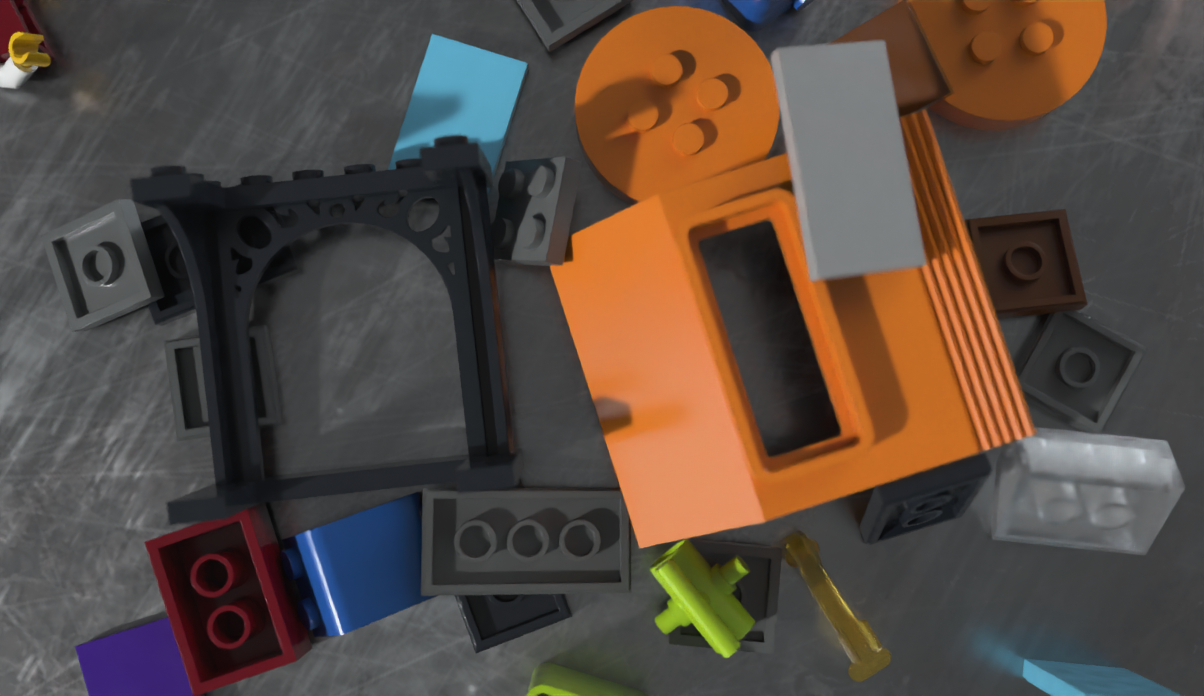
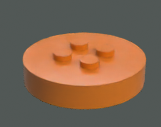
M909 0L954 90V94L931 105L929 108L951 122L972 129L990 131L1009 130L1033 123L1048 115L1072 98L1084 86L1095 70L1105 44L1107 15L1104 0Z
M667 6L646 10L629 17L612 28L601 38L586 59L579 76L575 94L576 130L585 160L598 180L610 192L632 206L658 193L765 160L774 142L779 122L780 106L774 73L765 54L757 43L743 29L725 17L707 10L688 6Z

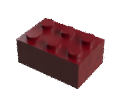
M265 502L256 504L228 519L200 522L144 542L193 696H198L296 662L313 649L307 630L303 626L298 614L297 599L291 581L286 576L281 563V550Z

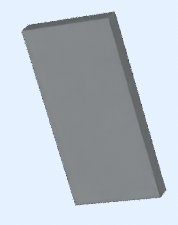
M885 40L777 48L771 55L810 282L917 269L926 265Z

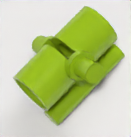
M688 538L682 539L663 553L649 568L650 572L671 596V599L667 601L668 608L654 618L655 623L665 635H668L680 625L687 627L692 623L717 654L721 653L724 658H728L741 647L739 641L755 624V620L732 593L737 589L735 583L750 572L749 567L739 555L733 557L723 566L717 563L711 567Z

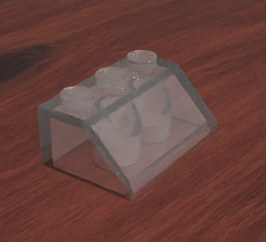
M1034 427L1036 434L1003 444L996 462L991 522L992 540L1146 555L1186 488L1168 441Z

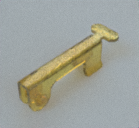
M796 530L783 538L780 544L786 552V562L789 566L797 569L838 634L839 642L852 661L848 670L851 679L863 682L888 666L891 660L890 652L887 648H883L868 622L864 619L858 620L853 615L821 563L819 544L814 539L808 538L800 530Z

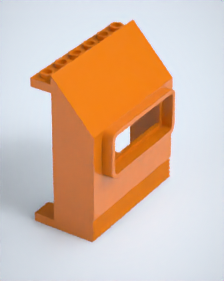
M926 110L899 117L926 265L917 269L810 282L788 153L658 193L568 236L563 266H550L639 548L765 522L1036 434ZM765 220H770L774 225L841 428L839 436L774 457H768L698 246V243L702 240Z

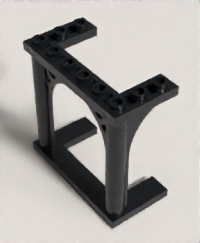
M465 135L442 136L434 139V147L420 148L421 158L396 161V169L376 171L373 164H356L344 167V175L324 177L323 170L315 169L296 171L292 173L293 180L273 182L270 175H253L240 178L241 186L221 187L220 181H207L203 174L187 173L185 166L178 165L153 167L150 169L151 177L130 179L133 202L157 209L167 221L178 242L193 291L202 357L215 484L166 502L169 525L228 519L258 503L456 481L459 494L516 487L524 470L522 449H515L487 194V188L494 186L491 165L478 142L468 143V136ZM400 197H404L395 216L383 217L379 213V205L384 200V204L390 206L395 204ZM424 198L436 199L439 204V214L434 224L424 231L412 230L408 223L412 207ZM363 201L357 210L354 202ZM336 204H342L345 208V213L340 218H335L332 215V208ZM320 206V214L315 212L311 207ZM291 210H294L298 215V221L292 227L282 228L276 216L269 211H276L284 216H292ZM257 217L264 221L271 231L272 239L270 244L260 249L247 244L240 234V224L243 219ZM338 224H365L380 227L402 236L427 256L442 277L451 300L469 454L265 477L249 339V315L252 299L263 273L283 249L298 238L317 229ZM450 226L451 237H444L448 243L449 252L436 251L432 240L442 235L447 227ZM234 250L244 257L252 258V268L248 272L239 274V266L242 260H235ZM453 262L455 268V275L452 274L451 270L448 267V265H450ZM238 286L242 287L240 295L238 294Z

